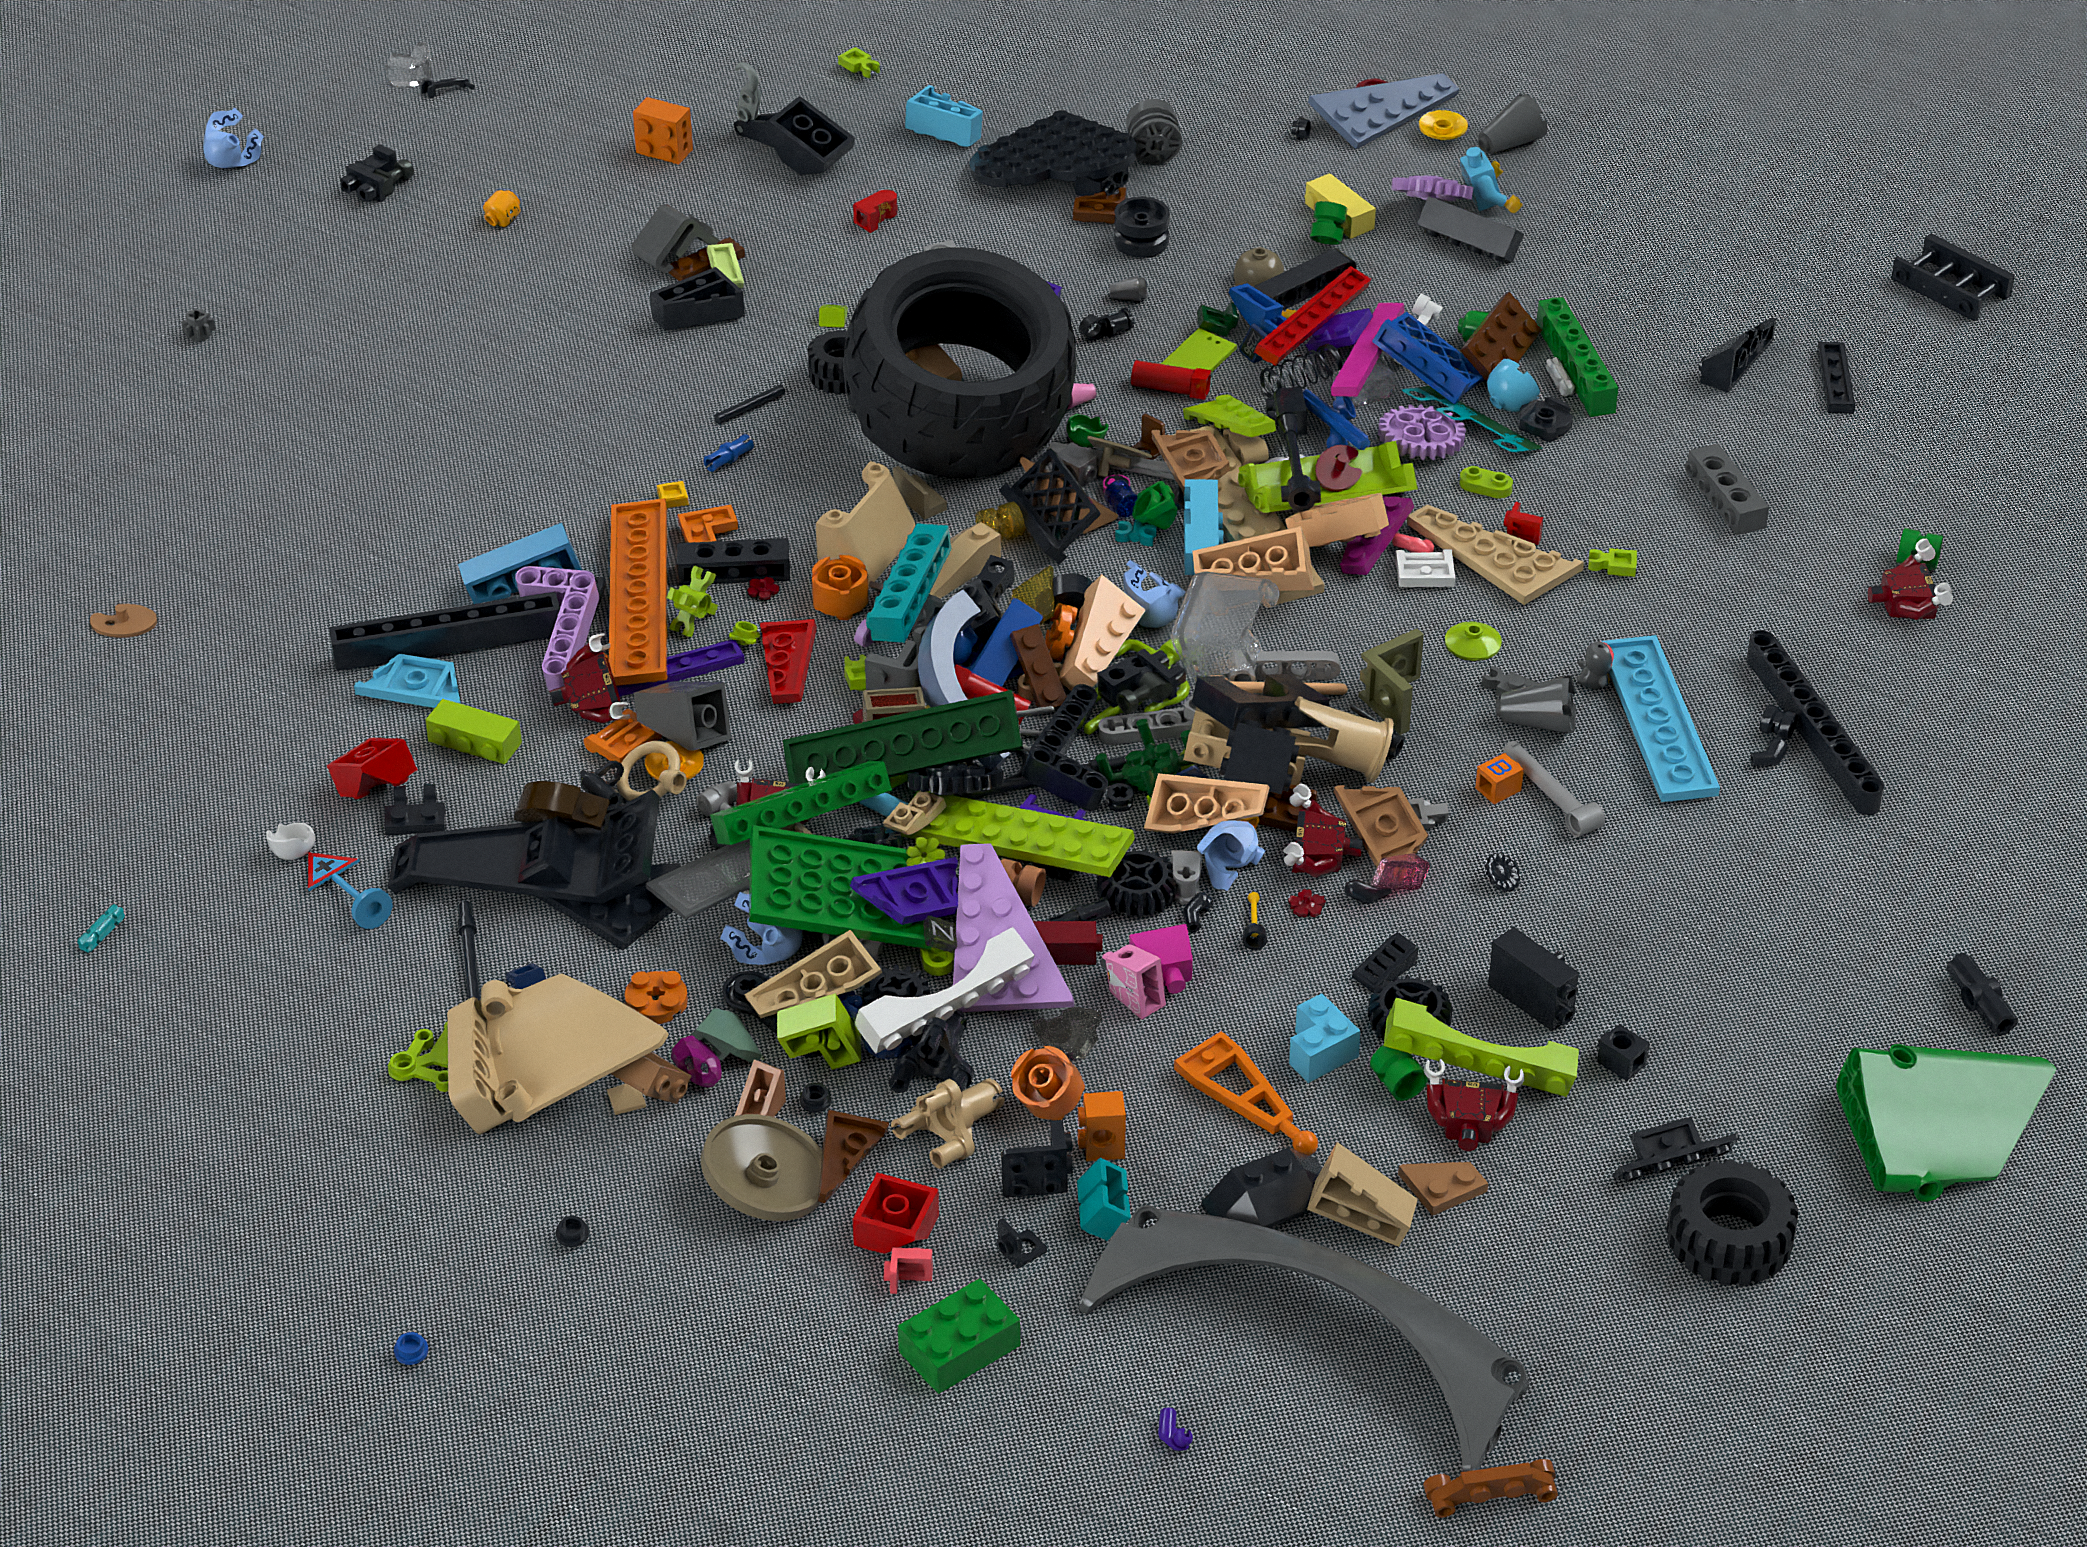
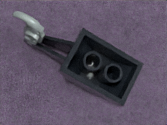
M739 62L736 64V71L742 68L749 75V82L742 87L737 105L739 119L733 124L734 130L738 135L774 147L780 160L799 175L823 173L854 147L856 139L854 136L801 96H798L778 113L757 115L761 101L757 72L748 63Z

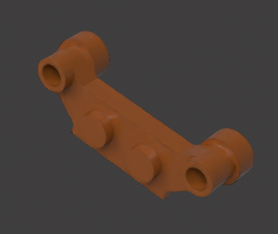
M1548 1459L1461 1472L1460 1476L1452 1481L1450 1476L1446 1474H1437L1427 1478L1423 1483L1426 1497L1432 1502L1435 1515L1440 1518L1452 1515L1456 1511L1455 1506L1460 1503H1482L1499 1497L1516 1498L1526 1493L1536 1495L1540 1502H1550L1558 1496L1554 1482L1556 1473L1552 1461Z

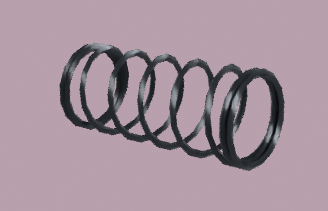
M1328 343L1319 346L1316 351H1307L1305 356L1296 355L1293 360H1284L1282 365L1277 364L1276 366L1272 365L1271 368L1262 369L1260 384L1265 395L1271 399L1272 395L1266 387L1264 373L1265 371L1269 372L1268 381L1271 391L1274 393L1271 375L1275 379L1278 389L1282 388V385L1284 388H1287L1282 376V369H1284L1289 375L1292 386L1295 387V381L1297 386L1301 387L1295 377V364L1302 373L1304 379V387L1302 389H1305L1306 377L1310 383L1317 384L1318 374L1324 380H1328L1330 375L1337 376L1342 368V359L1337 349ZM1325 348L1333 353L1338 362L1337 373L1332 372L1326 363L1324 356ZM1309 353H1315L1316 368L1306 357ZM1317 355L1320 356L1322 365L1327 371V377H1323L1318 368ZM1299 357L1304 358V372L1301 369V367L1295 362V360ZM1305 359L1311 364L1315 372V382H1312L1307 374ZM1286 362H1292L1293 378L1288 370L1283 367ZM1277 366H1278V367H1281V368H1280V378H1281V382H1280V379H1279L1277 373L1273 370L1274 367H1277Z

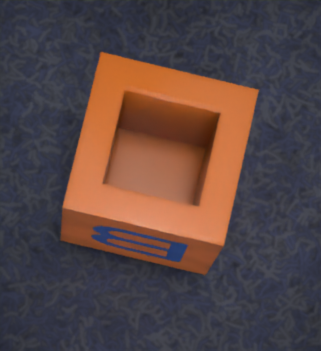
M1503 753L1477 766L1475 788L1489 801L1496 804L1522 790L1524 769L1518 762L1511 759L1506 753Z

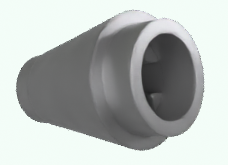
M1135 276L1109 285L1111 300L1142 301V298L1148 297L1145 277L1139 278V276Z

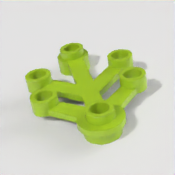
M448 1021L444 1024V1031L435 1045L431 1030H418L414 1034V1041L408 1050L398 1052L391 1057L388 1064L390 1077L398 1081H406L414 1077L434 1082L439 1091L447 1092L448 1081H441L448 1080V1070L439 1072L426 1067L438 1065L448 1068ZM433 1046L430 1053L419 1056L422 1050L430 1049Z

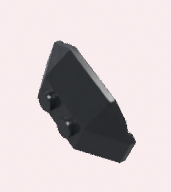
M1288 1147L1232 1168L1201 1201V1207L1207 1215L1271 1228L1312 1212L1307 1210L1315 1180L1323 1167L1316 1158Z

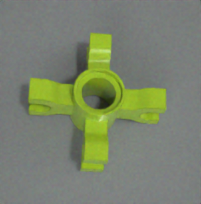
M693 566L691 571L690 586L682 585L678 590L670 587L667 595L668 599L674 601V607L680 610L678 616L671 622L669 629L679 632L680 626L684 623L685 629L682 634L691 638L694 633L695 618H703L707 613L715 615L718 608L717 604L712 603L711 596L705 593L708 586L713 583L716 574L707 571L704 579L701 580L700 576L703 569L697 566Z

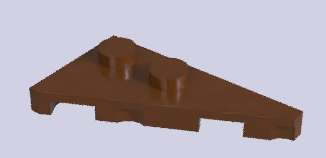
M828 1110L825 1120L817 1202L826 1203L885 1136L889 1122Z

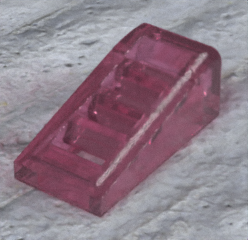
M1414 853L1382 858L1371 885L1377 888L1420 889L1430 864Z

